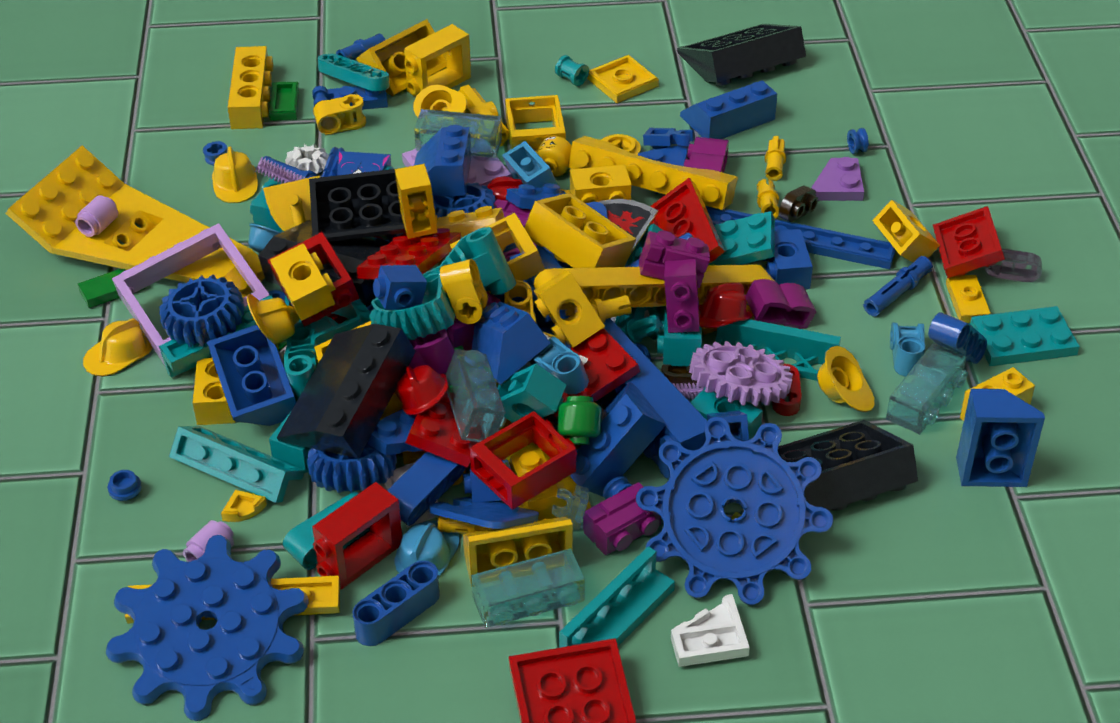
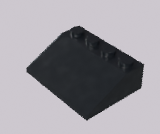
M760 24L677 48L678 54L705 81L715 82L717 86L731 83V78L745 79L752 77L755 71H773L775 66L782 64V66L794 65L798 63L797 59L806 57L801 26Z
M395 169L309 179L313 236L323 232L328 242L406 233L401 215Z
M308 220L273 236L260 252L258 257L267 282L279 285L268 263V259L313 237L312 220ZM376 237L329 242L350 275L359 299L368 307L376 298L373 292L375 279H358L357 266L367 260L368 256L378 252L380 247L389 244L391 241ZM330 262L322 265L324 269L320 270L321 275L328 273L332 283L340 279Z
M371 324L335 334L277 436L278 441L359 458L391 400L398 382L406 372V367L409 366L416 353L402 328Z
M866 420L778 446L779 456L786 462H797L802 458L812 457L820 463L821 475L816 481L810 483L804 491L806 501L815 507H823L827 510H842L847 508L850 503L859 500H873L878 494L887 491H900L905 489L906 485L918 482L913 444Z

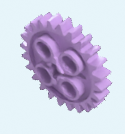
M725 341L723 346L713 342V346L704 344L703 349L697 348L696 353L693 352L689 373H692L691 379L698 380L697 386H706V393L716 392V398L725 396L730 403L734 400H739L741 405H745L746 401L754 406H758V402L768 406L770 400L779 403L780 398L785 399L786 395L790 392L793 373L789 372V366H783V360H775V354H764L765 349L757 351L753 349V345L743 347L740 342H737L736 346H732L728 341Z

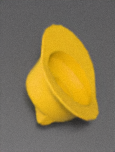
M439 84L430 85L422 89L416 96L413 110L421 121L433 127L444 128L453 125L464 115L467 108V100L465 95L459 91Z
M231 146L228 147L227 153L218 156L215 160L212 174L213 188L216 197L221 201L240 203L247 201L257 192V174L249 157L242 152H234Z
M248 294L247 303L253 319L265 337L276 344L277 349H279L280 343L295 334V324L300 320L295 308L286 305L282 298L259 301L253 295Z
M135 318L127 321L112 322L103 330L101 341L85 354L83 366L88 373L95 376L113 375L148 355L153 347L145 337L139 322Z
M834 346L829 348L826 352L825 363L819 368L817 374L821 390L833 402L839 404L846 402L849 406L862 412L871 411L875 405L874 396L863 376L858 361L852 353L843 347Z

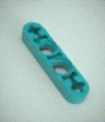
M323 54L317 57L318 70L321 73L370 91H383L390 87L389 74L383 70L338 54Z

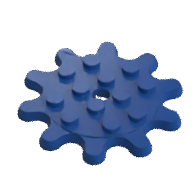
M713 417L705 424L706 441L700 449L688 450L680 443L671 440L664 442L660 446L659 458L669 468L670 478L666 484L659 487L645 486L636 495L638 507L642 510L659 514L664 522L662 531L647 542L646 548L649 546L657 551L656 562L665 561L670 557H681L687 562L689 574L685 580V590L691 597L702 598L708 594L715 581L727 579L736 585L738 595L743 603L755 605L764 597L763 578L769 571L774 569L781 570L795 580L805 579L810 574L811 562L799 549V540L808 532L823 533L828 531L832 526L833 516L826 508L810 505L804 496L805 488L810 483L816 481L821 475L820 463L812 457H805L797 462H786L778 453L782 432L777 425L765 423L759 427L752 439L740 441L732 436L730 426L724 418ZM735 502L742 506L744 512L740 517L732 520L725 514L724 508L727 504Z
M214 535L208 540L204 554L199 559L190 562L179 560L177 555L168 549L159 550L152 560L153 569L158 576L156 582L145 589L124 587L116 593L114 599L115 608L119 612L131 616L134 624L128 632L113 637L108 642L106 655L110 661L115 663L134 660L143 666V673L132 689L133 698L137 703L147 705L154 702L166 691H178L184 696V713L186 717L193 721L203 720L211 712L214 697L223 691L230 690L237 693L241 700L249 705L261 703L267 695L266 685L261 679L263 667L273 661L292 664L303 657V644L296 638L286 635L283 631V624L290 616L304 612L308 607L309 599L307 594L298 588L278 590L272 587L271 579L281 566L280 557L274 551L262 550L249 561L237 562L231 558L232 548L230 541L222 535ZM203 616L217 620V623L211 629L203 630L198 627Z

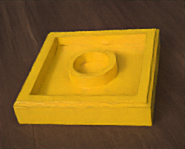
M630 55L589 70L587 77L590 82L615 103L659 87V79Z

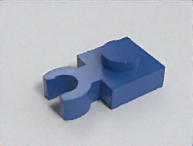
M649 128L643 135L644 146H652L653 149L667 148L672 144L689 146L690 142H693V130L676 131V128Z

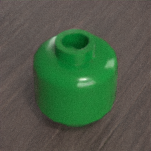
M569 396L567 397V402L561 403L558 408V433L564 438H569L574 445H589V439L596 438L601 434L602 409L599 404L593 402V397Z

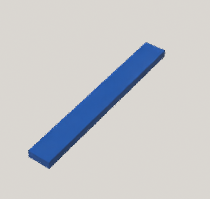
M705 205L713 225L753 215L728 209L720 210ZM775 219V231L801 229L808 253L889 270L891 268L896 250L890 242Z

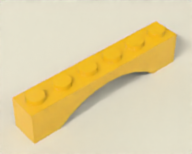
M588 136L572 141L568 168L582 169L626 165L631 185L662 194L669 193L686 179L690 178L696 184L706 206L723 210L733 203L737 176L715 170L684 167L648 159L625 151L610 142Z

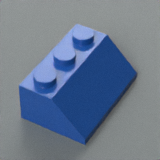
M762 80L696 103L681 111L680 117L701 137L723 139L775 120L777 93Z
M450 125L441 128L417 152L414 165L425 164L433 196H465L472 158L470 128L460 125Z
M500 301L498 303L493 302L483 309L481 318L475 323L469 365L476 372L501 385L551 343L528 312Z
M257 325L207 341L233 420L266 426L283 422L295 406L296 400L276 344L267 339Z
M628 382L606 408V414L601 420V434L596 438L589 439V445H580L577 449L576 472L570 475L580 489L602 497L603 490L608 482L617 476H623L666 426L663 419L631 382Z
M971 389L956 455L961 486L1027 487L1045 420L1044 413L1005 389Z

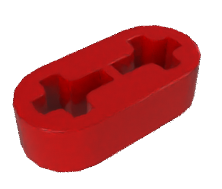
M784 363L783 366H789V372L793 373L790 392L786 395L789 402L780 398L779 403L772 401V408L779 415L793 416L800 410L802 397L800 374L795 366Z

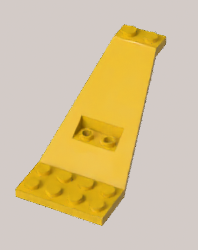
M83 145L10 206L5 213L51 254L129 270L150 257L156 256L177 243L183 242L199 234L204 229L210 228L125 184ZM96 196L112 199L117 206L118 217L98 235L88 237L82 234L75 224L78 213ZM117 239L121 240L124 244H120ZM231 239L257 278L262 282L265 277L258 254L251 248ZM223 248L164 277L187 283L189 278L196 280L201 275L204 278L215 275L217 279L225 277L227 282H233L239 292H241L242 298L252 292Z

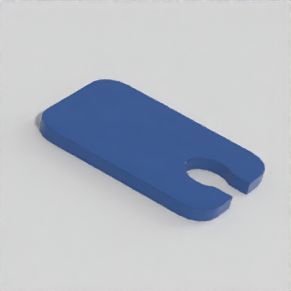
M472 497L453 499V505L445 502L429 505V513L492 529H505L539 520V512L521 507H516L512 510L508 505L496 501L473 502Z

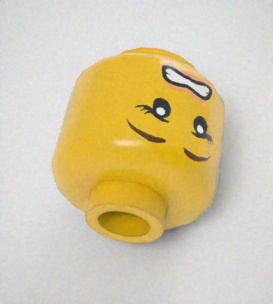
M550 136L544 139L536 153L551 168L554 177H558L568 170L572 145L562 137Z

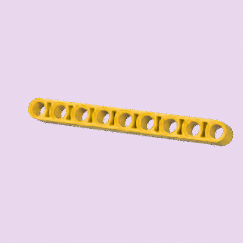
M708 265L701 286L698 288L699 305H702L707 291L714 286L725 283H741L744 286V294L746 295L754 280H775L761 265ZM639 267L552 268L541 271L534 279V287L537 289L566 270L572 273L590 303L594 299L604 301L627 295L631 303L627 307L666 306L665 281L640 275ZM571 302L564 303L560 310H566L569 307L573 308Z

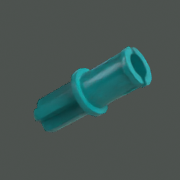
M652 315L638 321L631 319L619 328L633 343H639L644 337L658 333L663 325L658 316Z

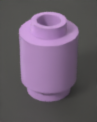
M96 196L78 213L75 220L76 227L82 234L88 237L100 234L118 217L117 206L108 197Z
M209 521L186 543L183 555L187 562L199 559L205 552L208 540L214 535H222L230 541L232 547L234 545L232 538L234 534L231 528L222 521Z

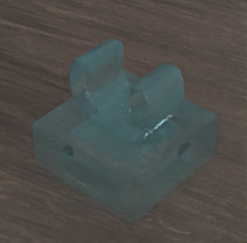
M576 485L573 495L569 490L560 488L557 490L556 497L566 500L567 505L564 507L553 505L551 513L556 517L571 519L573 529L579 530L589 500V488Z

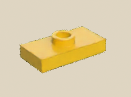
M976 275L947 278L946 286L959 320L970 323L973 316L991 314Z

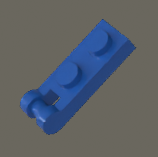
M316 86L312 90L314 106L322 100L357 94L364 101L362 110L388 107L386 90L370 91L359 86H343L334 89Z

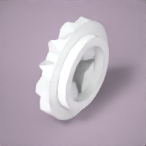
M304 144V147H294L293 151L287 152L285 163L303 171L311 170L317 174L324 170L329 154L326 153L325 148H318L316 144L312 146Z

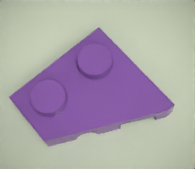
M830 158L811 187L816 190L818 201H863L864 188L858 158Z

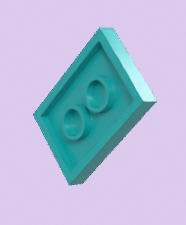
M772 211L757 213L749 217L728 220L714 225L725 252L708 265H743L775 257V218Z
M1057 306L971 317L970 325L987 339V348L984 356L989 366L1078 355L1080 346Z

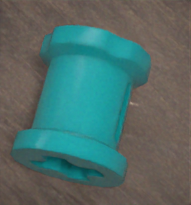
M563 55L555 65V74L561 78H568L575 86H581L587 80L589 67L583 63L578 64L574 62L568 55Z

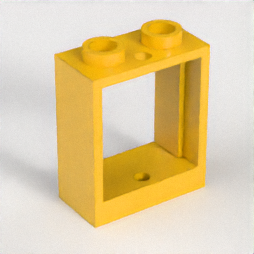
M453 24L404 48L406 88L415 97L422 89L430 85L439 84L452 88L471 78L469 34ZM446 52L447 68L427 78L426 62Z
M558 95L505 99L506 125L509 130L510 149L526 141L537 152L541 143L547 137L559 136L566 139ZM553 122V127L516 130L515 127L516 123Z
M515 213L486 226L492 228L501 249L515 243L522 254L507 262L515 280L525 281L545 270L536 246ZM458 241L450 244L451 249L455 247Z

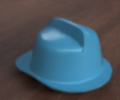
M250 223L248 246L260 253L272 237L281 232Z
M435 520L425 521L410 528L403 535L395 555L394 562L397 572H402L417 561H429L435 564L438 568V576H441L458 549L460 542L459 534L440 532L438 530V521Z

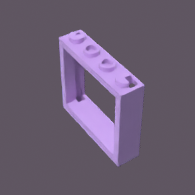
M219 223L204 229L199 234L177 243L170 249L152 256L139 265L125 270L112 278L119 297L132 317L139 322L142 332L163 364L164 361L159 346L171 341L170 337L165 340L162 339L133 293L223 248L253 291L251 295L258 300L270 296ZM247 296L243 298L244 307L248 306Z

